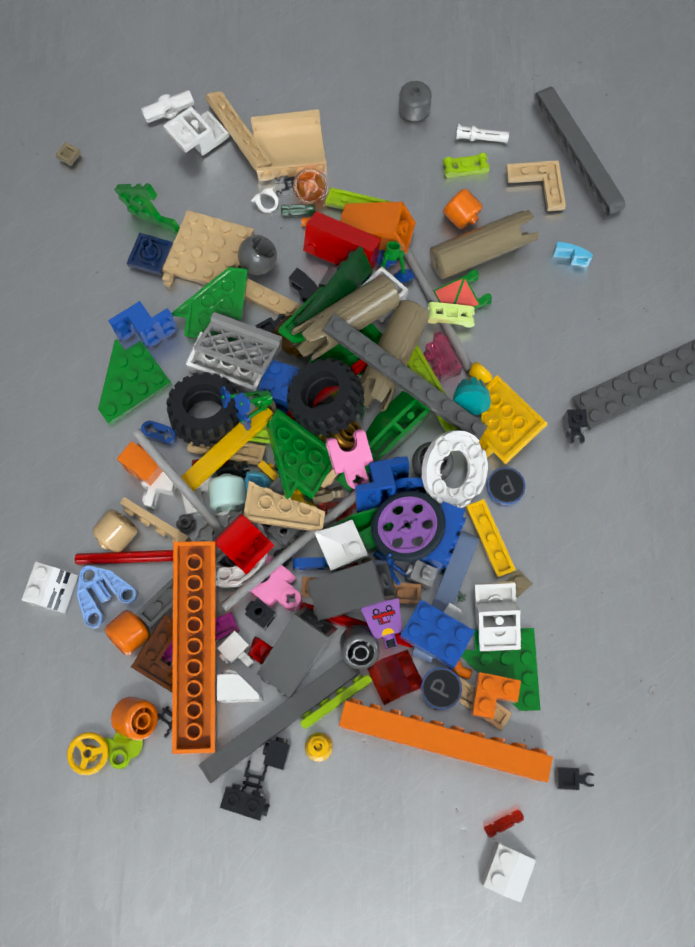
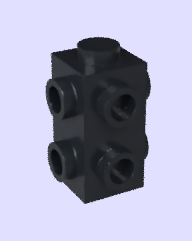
M235 783L232 784V787L226 786L219 808L259 821L262 820L263 816L267 817L270 804H267L268 798L264 797L265 793L254 789L250 793L244 791V786Z

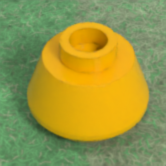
M478 362L472 363L468 373L471 376L468 379L476 377L478 381L481 379L485 384L492 380V375Z
M317 732L307 738L305 752L311 760L317 762L324 761L332 753L333 744L326 734Z

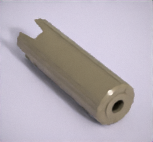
M522 210L431 247L429 251L430 261L434 271L439 278L446 279L538 240L539 232L529 234L528 232L521 233L520 226L532 220L534 216L529 210Z
M383 275L374 278L294 328L292 335L303 331L302 335L305 338L296 348L303 357L317 351L311 358L312 361L339 344L322 331L333 314H336L360 331L399 305L400 297L396 286H394L389 278Z
M400 301L392 313L378 342V346L407 366L430 318L427 310L414 301ZM367 365L360 380L364 388L363 396L365 400L363 406L368 408L373 400L376 399L379 402L383 401L380 410L385 411L397 385Z

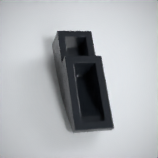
M296 268L288 278L290 287L299 292V299L302 303H305L319 289L315 282L299 268Z

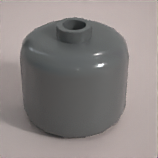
M420 81L406 83L399 93V112L401 116L412 122L424 119L429 114L432 95L430 88Z
M361 624L352 625L341 635L340 648L342 659L348 666L353 669L362 670L371 667L378 660L380 653L378 639L373 637L368 626Z

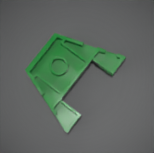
M146 183L144 186L136 184L133 187L131 184H118L114 190L118 194L119 200L126 205L129 213L137 215L177 235L180 226L175 219L161 216L150 201H154L158 195L151 184Z

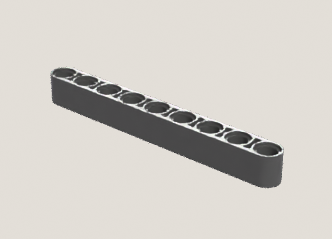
M551 86L536 92L534 100L537 107L605 215L609 216L625 208L623 196L555 89Z
M342 659L198 765L209 783L218 779L305 713L360 674V671L351 668Z

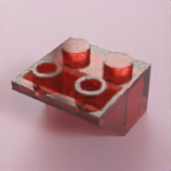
M408 649L385 657L367 668L383 705L421 689L422 678Z

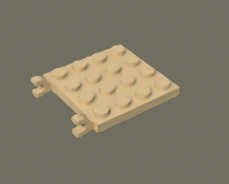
M187 210L162 269L164 273L162 281H165L164 286L171 288L175 276L207 285L228 267L240 268L241 265L238 260L239 246L247 237L254 235V229Z

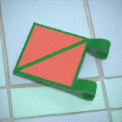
M476 269L459 279L433 290L440 303L473 306L475 309L492 303V296L489 293L478 299L469 284L479 279V273Z

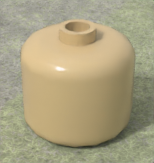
M113 509L106 511L93 528V535L99 541L98 544L105 550L110 549L114 552L123 551L138 532L137 527L132 521Z

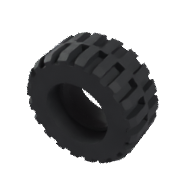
M323 358L317 359L315 363L309 362L304 369L298 370L297 376L294 375L291 380L292 385L289 384L287 390L289 392L287 394L288 409L292 416L308 432H312L315 435L322 434L323 436H329L330 433L335 435L340 433L339 430L341 429L346 430L351 422L354 423L357 420L356 416L357 414L360 415L363 409L361 405L364 404L365 400L363 396L364 388L347 364L333 358H326V361ZM330 386H339L337 396L329 405L318 409L313 408L316 396L323 389Z
M203 372V374L193 373L191 377L186 376L182 378L183 381H178L174 385L175 389L172 388L166 402L167 413L171 427L180 439L183 438V441L188 444L193 442L194 446L200 447V444H204L205 447L211 446L210 444H217L240 423L236 415L239 410L235 408L236 402L234 398L230 399L227 408L223 407L221 387L225 386L226 391H229L230 394H237L238 392H236V387L227 378H220L219 374L214 373L210 375L209 372ZM201 401H213L222 406L215 415L208 418H196L188 414L189 409Z

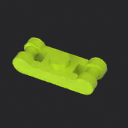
M479 153L475 156L444 158L445 176L453 178L489 172L490 167L486 162L488 160L487 154Z

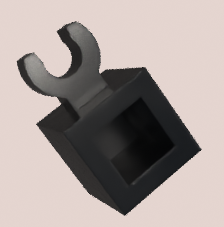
M569 409L563 416L564 435H571L569 438L570 445L574 444V438L580 440V445L585 441L583 434L588 428L586 409Z

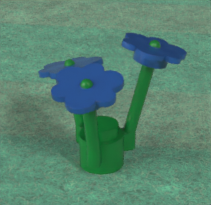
M390 241L386 244V250H382L378 254L377 264L380 268H390V266L396 264V259L399 258L401 269L398 270V273L394 274V277L400 283H407L414 278V273L410 269H405L404 251L400 250L401 245L398 242Z
M225 386L221 387L223 407L227 408L230 399L234 398L236 402L235 408L239 410L236 415L247 431L251 428L250 419L260 412L267 410V406L273 403L271 393L268 390L230 394L229 391H226ZM251 403H254L255 407H259L251 414H246V412L250 411Z

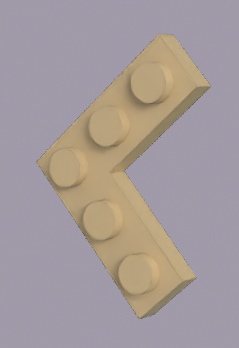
M559 160L506 165L508 183L542 181L547 211L565 210L566 204Z

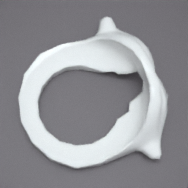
M274 187L262 190L261 193L256 194L251 202L256 203L258 209L263 213H272L279 205L278 197L273 192ZM267 194L271 196L275 201L274 207L271 209L264 208L261 204V195Z

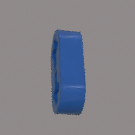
M149 420L141 426V431L152 441L164 445H172L177 439L175 431L164 424ZM151 426H152L153 429H154L155 431H157V432L150 431L149 434H148V432H147L146 429H147V428L150 429ZM170 432L172 437L165 439L161 433L168 434Z
M325 557L293 559V570L296 571L330 569Z

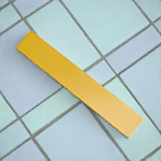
M267 407V410L250 419L251 428L248 431L239 423L188 469L181 478L195 491L266 426L274 413Z

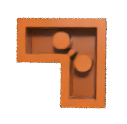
M131 441L117 457L118 462L128 473L139 481L143 480L149 486L163 472L139 443L136 445Z
M481 672L476 674L470 716L489 720L494 719L497 700L511 703L518 702L521 681Z

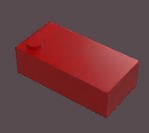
M316 211L306 224L303 251L339 266L342 261H346L352 250L355 251L361 246L373 270L376 266L381 238Z

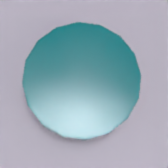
M471 377L469 380L465 378L458 383L453 395V401L470 414L479 415L490 408L491 395L481 379L478 381L476 377Z

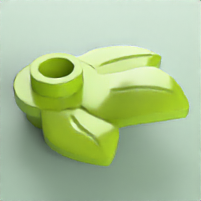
M117 732L113 739L104 738L108 745L109 762L115 769L127 767L130 759L137 757L143 747V740H133ZM120 754L124 757L122 762L117 761V757Z

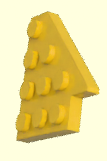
M496 375L486 385L491 395V405L486 412L481 413V422L487 425V428L479 440V444L482 450H485L487 458L494 452L507 464L548 424Z

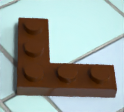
M164 614L130 667L172 692L173 668L160 661L173 640V619Z

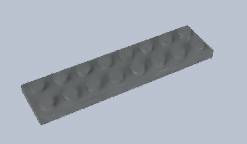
M695 339L573 396L571 400L576 409H586L589 431L695 381Z

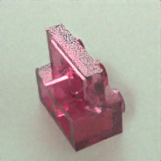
M441 331L434 333L433 341L426 344L423 354L427 362L431 363L435 376L439 378L440 382H443L461 374L462 365L458 357H456L447 337L443 336Z

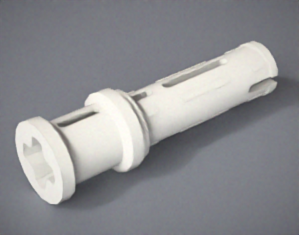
M457 124L455 140L461 138L469 139L472 142L478 139L507 143L509 132L477 129L475 125L467 127Z

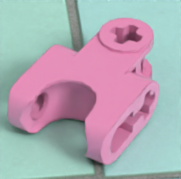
M362 428L354 431L355 443L349 451H342L335 438H327L325 442L335 475L344 472L347 484L353 489L362 483H368L365 466L373 463L368 440ZM355 475L361 477V479L358 480V484L353 482V480L356 479Z
M268 555L265 565L274 558ZM283 565L272 572L266 582L259 583L250 591V593L270 608L278 602L286 610L294 612L300 609L302 604L300 593L291 586L296 577ZM289 597H291V598H294V597H295L296 602H295V603H293V602H290V603H289L288 598H289Z

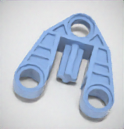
M85 566L79 573L77 597L85 624L90 628L97 629L103 625L105 616L100 605L92 595V590L101 603L109 601L112 596L103 584V582H106L118 599L126 605H131L137 600L138 592L110 570ZM93 570L95 573L94 578L90 581L85 580V573ZM132 590L133 597L130 600H124V593ZM94 614H98V623L90 624V618Z

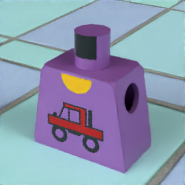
M399 599L361 608L375 639L383 638L386 649L398 646L395 634L402 632Z

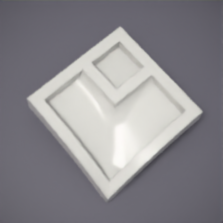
M353 520L314 532L331 572L369 557Z

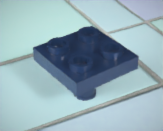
M139 233L127 260L128 267L162 276V269L173 242Z

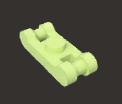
M439 302L428 303L430 317L428 323L434 324L439 322L464 325L465 327L474 326L473 315L475 314V308L473 306Z

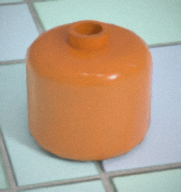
M462 189L447 203L443 209V214L458 229H464L469 224L472 226L479 219L478 214L481 212L483 205L468 189Z
M129 610L121 612L104 629L110 641L127 656L136 651L150 637L149 630L145 626L146 623Z
M137 697L121 699L115 705L111 714V724L118 734L133 740H143L149 737L154 732L158 722V713L155 706L149 701Z

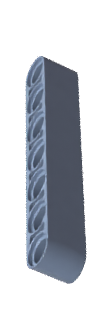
M461 530L449 564L432 602V606L444 612L449 603L454 605L480 537ZM414 647L411 655L427 663H431L433 658Z

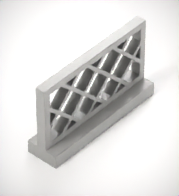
M214 312L211 316L210 324L195 344L194 350L263 376L276 354H279L282 350V336ZM213 330L221 334L211 336L210 332ZM232 337L238 340L228 342L227 338ZM224 339V344L216 345L214 342L216 340ZM208 342L212 344V347L208 348L202 346V344ZM249 343L254 345V347L245 348L244 344ZM238 345L241 346L242 350L234 352L231 348ZM228 348L230 352L227 354L219 353L218 350ZM265 349L271 351V353L263 355L261 350ZM258 352L259 356L250 358L248 354ZM245 354L247 358L245 360H238L236 356ZM262 361L264 365L260 368L254 366L253 363Z

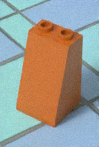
M403 201L345 204L340 220L343 223L381 238L379 250H386V244L390 241H395L401 245L400 250L404 251V253L408 252L416 224Z

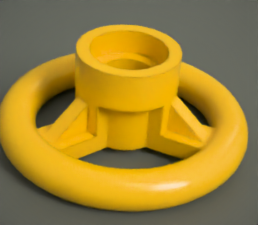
M85 732L79 734L71 741L67 750L69 766L73 771L81 775L97 773L103 768L108 759V745L104 738L97 733ZM87 738L94 739L101 747L94 745L86 746L81 740ZM75 746L81 751L82 761L80 767L73 758ZM87 750H91L89 758L86 756ZM102 753L99 763L92 768L86 769L88 762L96 761L99 754Z

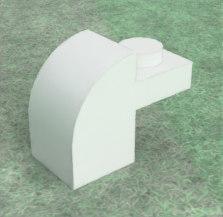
M164 472L160 474L151 486L142 481L141 485L147 490L143 494V505L148 510L155 511L160 493L175 496L177 487Z

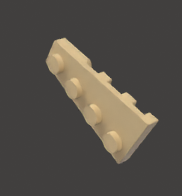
M251 481L248 483L244 516L250 522L315 532L323 530L325 511L303 502L295 501L291 497L287 500L285 495L275 493L271 489L263 488Z

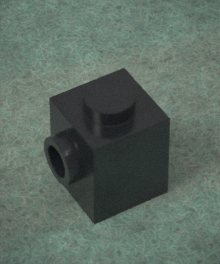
M258 598L255 601H250L245 608L247 611L245 613L246 617L265 631L277 616L274 610Z
M276 736L275 740L270 739L269 743H265L262 755H265L264 765L285 770L292 746L287 744L288 739Z

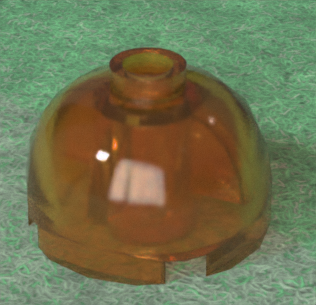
M311 167L298 172L294 178L293 191L299 201L304 204L313 205L325 198L328 190V181L323 172Z

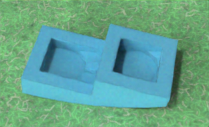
M557 241L553 250V257L571 258V265L589 266L593 258V254L570 243Z

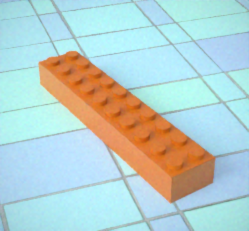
M215 541L173 542L172 754L215 753L216 545Z
M350 698V702L345 701L339 723L340 728L548 783L553 756L547 755L548 751L539 748L527 750V745L517 742L511 743V745L505 744L506 740L498 737L486 739L483 733L476 731L470 732V734L464 733V728L453 725L450 726V729L445 728L442 722L435 720L430 721V723L423 722V717L412 714L408 718L402 716L403 712L391 709L390 712L382 711L383 707L376 704H370V707L362 705L363 701Z

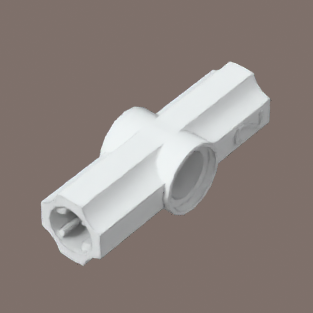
M187 90L174 96L169 94L162 95L158 102L145 106L141 110L146 122L149 123L162 117L167 119L173 118L178 114V111L195 104L190 91Z

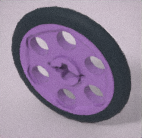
M418 491L397 493L382 502L376 510L371 525L372 539L382 554L385 556L389 553L392 554L390 559L400 562L420 560L432 553L441 543L446 527L445 514L437 501L427 494ZM416 505L423 506L422 512L417 514L413 512V508ZM398 506L404 508L403 512L399 515L393 513L394 508ZM427 520L433 521V526L430 529L423 528V523ZM392 523L394 527L391 531L386 532L383 530L385 524ZM406 523L411 524V527H412V528H410V529L405 528V527H406L405 524H406ZM417 537L423 538V543L420 546L413 545V540ZM395 539H403L402 546H393Z

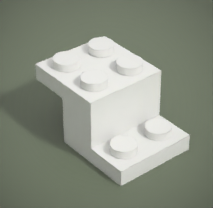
M189 107L163 125L164 130L185 153L195 147L203 156L230 137L229 132L209 111L199 115L192 107Z
M515 581L474 583L475 622L478 627L479 650L521 649L520 609L516 604Z

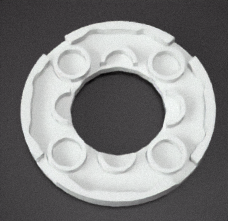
M458 430L442 433L430 444L424 455L422 464L424 488L427 494L435 499L440 506L444 501L459 508L465 507L471 503V500L476 495L481 493L488 472L487 455L478 443L479 440L471 433ZM457 450L466 457L468 472L461 485L456 488H449L441 478L440 467L441 463L444 462V457L448 456L451 451Z
M228 510L219 512L214 516L225 528L241 512H230ZM204 521L194 534L193 542L212 541L217 536V533ZM259 523L256 528L267 537L264 528ZM268 553L247 575L237 565L234 567H223L216 564V586L232 588L243 585L263 568Z

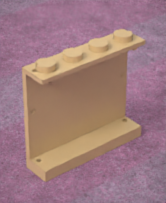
M319 109L251 117L253 137L272 162L271 167L257 168L258 181H268L286 175L287 177H303L305 175L327 173Z

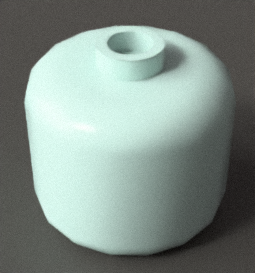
M222 474L209 482V505L213 511L223 512L230 510V512H237L245 508L246 487L245 481L241 477Z

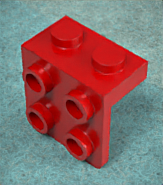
M240 514L215 539V545L246 575L275 546L243 514Z

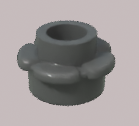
M183 514L179 516L176 526L181 532L188 533L194 529L195 519L192 515Z

